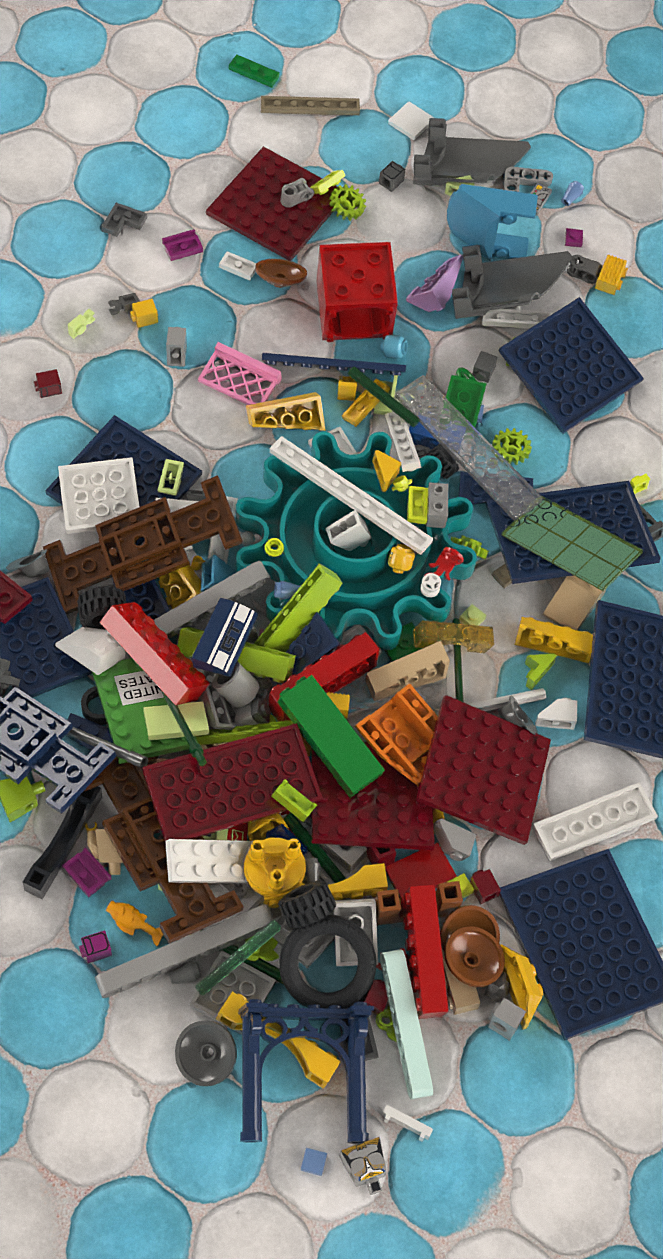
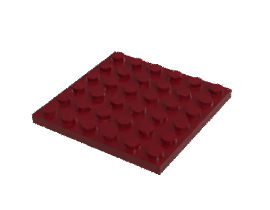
M263 146L206 209V215L286 260L292 261L333 213L332 209L334 206L329 205L332 201L329 198L334 189L338 187L336 185L331 186L325 194H314L309 200L296 204L293 207L283 206L281 204V193L284 185L304 178L310 188L323 178Z
M445 695L442 699L415 801L525 845L529 839L551 739L537 733L534 735L528 729Z
M367 741L363 742L385 771L379 778L351 798H349L311 748L312 769L323 798L322 801L316 802L317 806L311 812L312 843L434 850L433 808L415 801L419 787L383 760Z

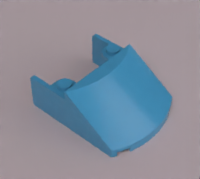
M461 184L456 192L454 191L449 199L447 222L455 236L469 246L479 245L481 254L490 261L492 256L508 259L526 257L527 237L497 233L499 223L507 225L515 223L517 216L534 219L538 195Z

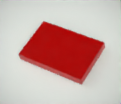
M438 842L434 844L433 851L420 850L385 867L394 889H398L400 899L404 897V893L410 886L435 885L436 889L439 883H447L457 877Z

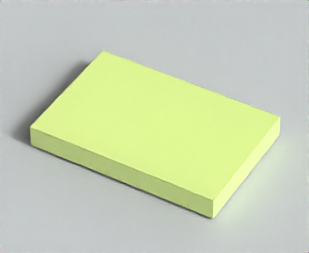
M203 701L177 705L193 736L209 734ZM168 705L143 707L149 740L184 737Z

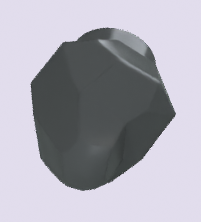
M503 971L494 983L484 987L486 989L485 996L499 1002L501 998H505L509 994L510 984L506 980V972Z

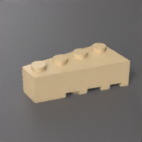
M439 641L382 667L370 670L366 675L365 682L373 700L377 701L395 695L409 683L413 688H417L446 678L450 659L442 642Z

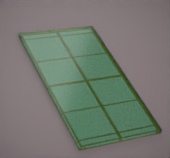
M543 496L536 500L502 532V536L601 591L606 590L643 553L642 549Z

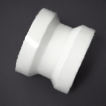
M434 573L426 574L422 579L421 593L431 598L438 595L441 586L440 577Z

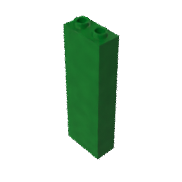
M310 675L308 678L303 676L295 683L296 686L292 689L287 687L279 694L280 698L277 703L293 724L297 723L302 736L349 798H351L379 778L385 770L313 675Z

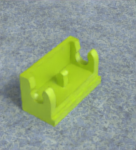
M286 779L271 796L302 822L305 821L317 806L316 803H312L293 788Z

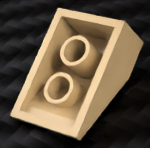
M574 575L567 576L543 612V615L562 627L568 626L578 630L595 608L597 601L601 600L606 589L601 591Z

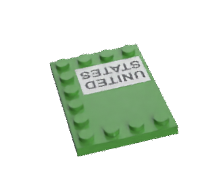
M133 658L121 660L99 675L92 671L113 744L148 758L189 749L190 746L185 737L159 740L148 739L143 707L168 704L162 694V690ZM117 757L119 764L127 762L126 760Z

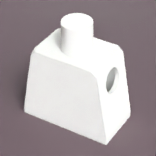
M356 510L326 527L331 544L347 551H352L358 546L364 547L371 539L367 524Z

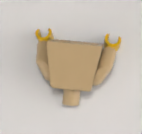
M94 822L95 826L93 828H89L88 823H86L87 844L91 853L100 862H109L108 873L110 875H120L121 863L123 861L105 829H98L96 822Z

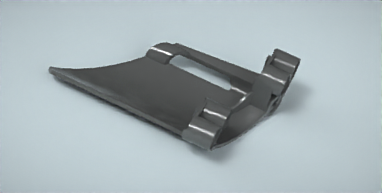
M429 118L428 143L424 155H414L413 184L441 186L445 182L487 183L488 180H495L504 175L507 168L514 167L530 150L531 145L528 141L447 137L446 120L443 118ZM468 175H470L471 178H472V179H454V178L464 177V176H468Z
M479 245L462 247L465 267L463 288L452 289L455 318L482 316L489 310L531 304L532 300L542 297L555 284L569 264L572 255L565 251L482 263Z

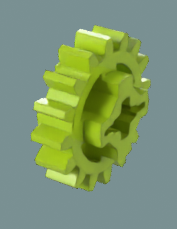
M347 184L343 187L339 185L337 189H334L329 198L332 200L329 205L334 206L332 212L337 211L336 216L342 215V220L348 217L349 221L352 218L356 220L363 214L366 208V199H362L364 194L358 193L359 188L354 190L353 185L348 188Z
M506 428L505 433L500 430L499 435H495L492 443V452L496 453V459L502 458L501 463L508 461V465L511 462L518 465V461L524 463L525 458H529L532 446H530L531 440H527L528 435H522V430L516 432V428H513L512 431Z
M461 535L460 539L451 536L450 540L453 543L472 548L477 557L486 560L489 551L481 548L482 543Z

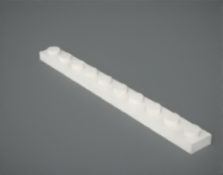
M281 436L270 447L271 454L420 555L432 543V537Z

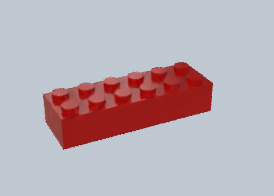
M131 602L112 605L100 621L101 625L175 705L197 701L210 685L205 675L196 668H193L192 661L180 652V648L167 638V634L155 625L154 620L142 611V607L139 604Z
M366 632L361 635H355L349 643L341 644L330 655L322 656L314 665L310 664L298 675L290 676L287 682L274 686L269 694L271 713L278 722L290 720L277 703L280 698L279 694L287 687L292 689L296 686L295 683L303 676L308 678L310 675H313L326 693L338 692L377 667L379 647Z
M435 885L410 886L404 893V897H401V907L405 909L406 917L403 918V927L408 933V938L405 939L406 951L410 952V959L407 960L408 971L412 972V980L410 981L418 1019L440 1018L449 1011Z

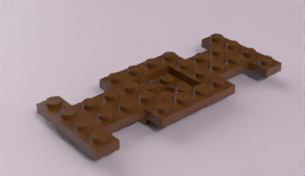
M218 475L200 482L206 499L171 512L166 497H163L95 525L99 542L66 555L61 540L43 546V550L47 549L45 556L66 615L78 610L77 600L80 596V590L113 577L116 588L126 591L190 565L184 548L219 534L225 550L242 544V537ZM139 538H144L145 542L141 546H137L136 541Z
M116 756L84 791L103 785L119 814L103 820L102 825L139 892L159 884L176 916L159 924L167 942L170 944L243 911L244 906L234 890L215 898L207 883L169 882L166 843L164 839L157 840L153 836L155 833L162 834L143 771L140 767L128 762L119 764ZM149 757L147 766L156 763L157 757ZM201 836V837H198V838H195V839H191V840H205V839L203 838V836Z

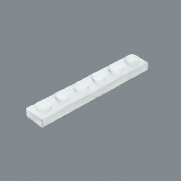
M394 412L386 413V423L399 462H401L402 471H414L421 468L406 421Z

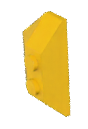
M501 944L505 957L503 971L506 972V980L510 984L509 993L515 1005L526 1011L521 1021V1027L524 1030L527 1029L542 999L543 989L540 983L537 984L535 979L536 970L534 965L530 964L529 959Z

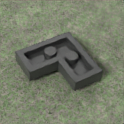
M116 202L101 227L102 232L118 237L124 225L141 230L147 219V213Z

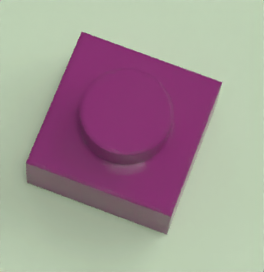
M566 228L565 246L582 248L583 230Z

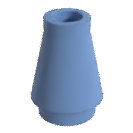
M578 181L569 183L561 202L569 206L583 194V185Z
M285 581L275 582L274 597L279 598V600L289 599L301 586Z

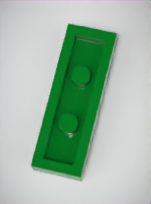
M237 54L229 64V70L271 88L280 75V72Z

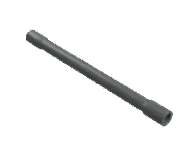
M73 727L67 734L94 747L101 742L114 750L117 757L140 768L148 764V757L124 749L78 728Z

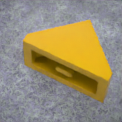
M339 375L337 400L355 401L357 382L350 376Z
M376 450L372 462L382 492H386L399 474L401 462Z

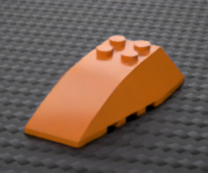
M409 683L397 692L391 700L373 714L366 716L354 727L383 760L419 787L438 717Z

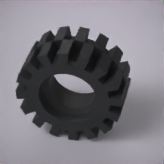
M438 444L427 453V456H435L441 461L442 469L440 476L444 479H448L459 470L456 458L453 457V454L444 445Z

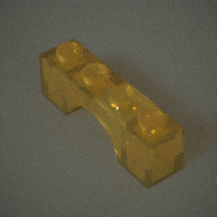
M422 620L413 629L414 645L419 648H425L441 641L443 645H462L467 648V652L486 653L494 646L493 627Z

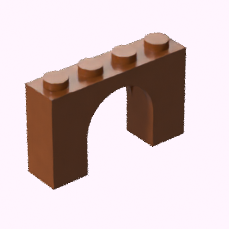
M459 881L439 883L435 891L438 918L447 917L453 910L461 907L463 902ZM398 889L377 892L375 897L377 926L402 923L406 914L405 909L401 907Z

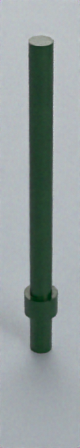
M454 618L452 620L453 631H451V641H453L455 696L457 700L464 702L461 641L463 638L462 631L460 630V620Z
M162 691L173 716L190 746L189 751L191 755L196 758L200 766L206 765L207 761L203 755V749L196 742L181 711Z

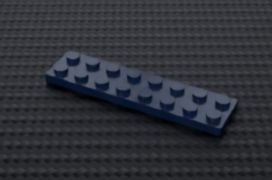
M262 353V360H266L265 364L277 365V362H283L284 366H294L295 363H301V367L305 368L319 365V369L330 370V366H335L340 371H348V368L356 367L363 373H366V369H370L375 374H383L384 371H390V375L401 376L402 372H406V365Z

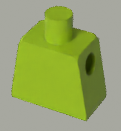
M27 776L19 784L9 778L0 780V801L9 822L16 820L38 806L35 795L46 791L42 780L30 784Z

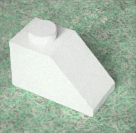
M570 698L557 699L538 714L535 726L574 730L577 723V700Z

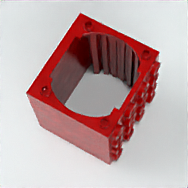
M391 242L319 245L316 282L322 341L333 342L334 340L366 338L385 339L387 335H393L398 300Z

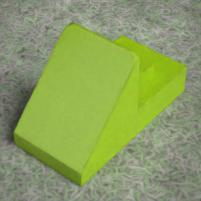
M554 653L535 654L526 657L525 665L531 668L526 676L527 688L532 690L554 665L557 655Z

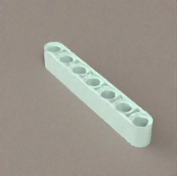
M400 949L383 952L380 954V962L409 1098L412 1100L432 1096L433 1085L404 951Z

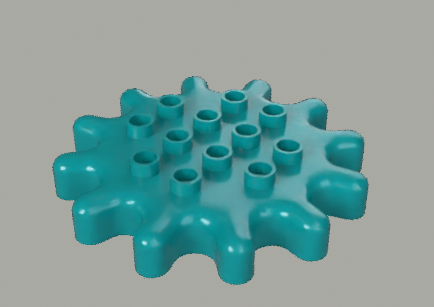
M319 432L313 436L311 456L407 520L408 489L403 492L398 490L392 491L391 488L394 486L392 483L386 492H382L372 462L376 450L390 456L392 440L388 434L384 432L373 433L368 439L365 450L356 455L342 452L338 447L335 437L329 432ZM272 455L264 461L263 479L275 495L269 499L244 497L238 500L236 504V523L238 527L244 531L258 534L262 540L257 544L243 547L237 552L236 572L252 563L261 561L274 582L285 581L299 586L305 582L319 563L336 573L343 584L318 613L340 643L345 629L353 625H362L371 630L380 648L391 650L400 641L402 625L399 616L403 613L415 612L424 617L428 622L440 624L447 619L451 605L450 596L440 588L438 595L435 597H426L421 593L420 587L424 575L437 570L438 566L430 568L429 563H435L445 547L457 550L464 558L462 564L454 566L449 573V577L457 580H466L472 576L477 561L475 551L467 546L453 543L448 538L449 534L462 531L469 526L473 512L471 501L463 497L448 499V518L445 528L426 527V524L411 523L432 537L433 541L421 555L419 553L416 555L412 568L409 571L399 574L392 571L393 568L388 565V558L391 548L400 544L401 541L359 513L367 524L371 535L368 544L364 547L358 546L352 551H347L331 544L326 527L348 515L354 509L276 456ZM424 456L420 459L421 468L403 472L400 467L396 478L405 475L408 480L412 479L413 481L409 486L428 488L429 482L439 483L442 469L441 461L435 456ZM277 538L283 543L284 551L280 556L272 557L265 552V544L268 540ZM444 573L439 576L440 579L444 578ZM274 590L269 593L266 598L265 610L267 619L272 622L291 598L279 600V598L274 597Z

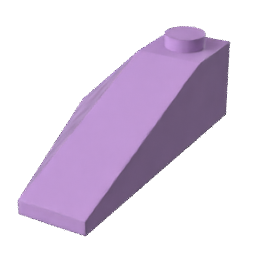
M459 255L445 261L435 270V274L424 280L425 284L421 288L417 286L406 298V301L427 312L444 309L445 304L451 297L463 256Z

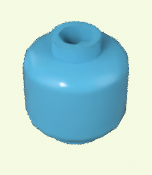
M387 335L384 341H381L380 349L387 358L400 359L407 353L408 344L403 336Z

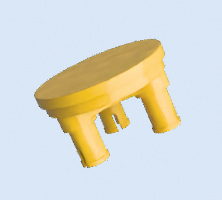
M267 838L252 842L251 848L244 860V875L254 891L265 897L280 898L302 884L306 872V862L297 839H290L288 841L282 838Z

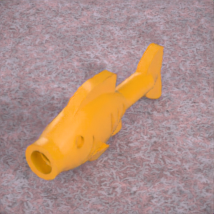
M113 900L109 903L106 911L110 913L120 930L133 936L135 929H141L152 936L156 946L160 944L164 934L160 927L154 928L145 922L148 918L147 915L140 913L138 909L127 903L115 902Z

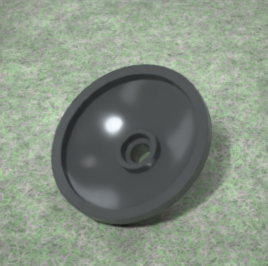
M209 1020L194 1022L187 1026L177 1039L175 1046L177 1066L182 1075L196 1085L213 1086L221 1083L231 1074L236 1064L237 1049L235 1041L230 1032L217 1022ZM209 1048L213 1049V1055L209 1054Z

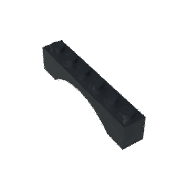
M97 786L83 791L69 806L54 838L22 882L24 891L43 900L83 832L85 824L88 823L103 798L101 787Z

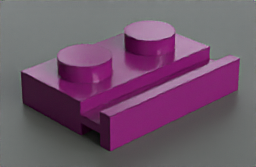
M195 229L162 238V244L165 246L170 261L203 252V246L195 233Z
M86 847L82 852L77 853L62 865L64 871L88 898L103 887L107 881L112 879L111 875Z

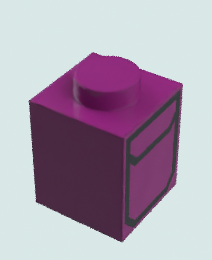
M105 930L81 938L82 945L79 946L81 957H86L88 963L112 956Z

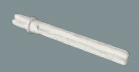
M541 688L512 694V696L520 705L546 699V691ZM511 695L469 703L468 705L485 712L497 710L510 702L509 696Z

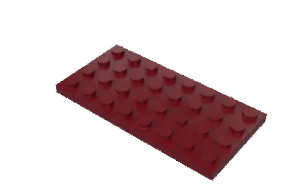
M297 723L204 749L203 755L207 761L204 766H200L196 758L190 753L142 767L165 841L169 839L191 840L289 811L271 797L284 779L312 803L322 801L323 799Z

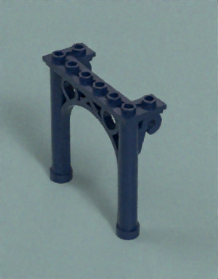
M251 999L249 1003H245L238 1010L242 1019V1132H240V1142H262L263 1063L268 1053L276 1045L293 1038H311L321 1041L330 1046L340 1056L346 1070L347 1143L360 1144L369 1141L366 1120L365 1038L368 1033L367 1018L374 1011V1006H367L366 1002H356L349 1009H341L339 1005L328 1006V1009L320 1008V1005H308V1008H300L298 1004H289L285 1008L279 1007L278 1004L262 1003L260 999ZM284 1020H299L298 1025L295 1028H291L290 1033H287L288 1027ZM309 1020L325 1021L320 1027V1033H317L318 1029L311 1026ZM267 1023H277L281 1026L282 1033L278 1038L274 1039L266 1034L265 1025ZM327 1025H339L342 1028V1036L336 1040L330 1038L326 1033ZM260 1036L263 1040L269 1043V1045L262 1051L261 1054ZM347 1037L348 1055L345 1052V1050L339 1045V1043L344 1041Z

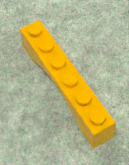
M385 864L364 865L348 879L329 884L328 887L334 900H342L343 898L361 899L363 896L376 897L377 892L386 891L388 883ZM263 896V903L268 905L269 908H278V903L283 897L270 898Z
M232 991L216 1019L232 1030H242V1019L238 1010L245 1003H249L246 997ZM267 1023L265 1025L267 1035L275 1039L281 1035L282 1029L279 1024ZM293 1038L281 1042L297 1058L305 1077L324 1089L341 1061L337 1060L333 1053L320 1049L319 1045L312 1040Z

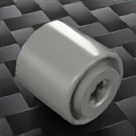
M238 661L231 676L216 673L212 681V686L234 708H241L249 704L259 690V683Z

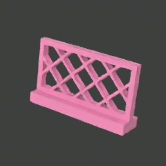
M220 342L216 344L213 355L198 378V382L247 405L256 404L252 401L251 397L259 394L262 396L261 402H267L275 386L279 385L282 380L281 371ZM218 357L224 360L225 364L215 367L214 361ZM229 367H239L240 372L230 375ZM226 369L228 375L218 378L216 371ZM215 373L216 379L210 381L204 379L206 374ZM249 373L255 375V380L246 382L244 375ZM242 376L244 383L234 385L232 378ZM230 379L231 387H221L220 382ZM266 380L271 382L269 388H261L260 382ZM257 383L259 390L250 393L248 386ZM246 387L247 394L240 396L236 393L235 389Z

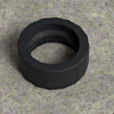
M94 686L88 689L82 696V714L85 719L105 725L107 724L105 715L94 714L88 708L89 702L95 697H99L97 688Z

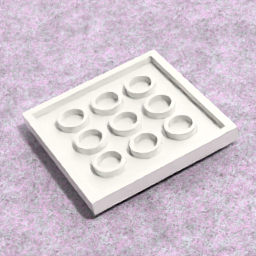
M132 457L58 466L66 534L95 531V525L139 508Z

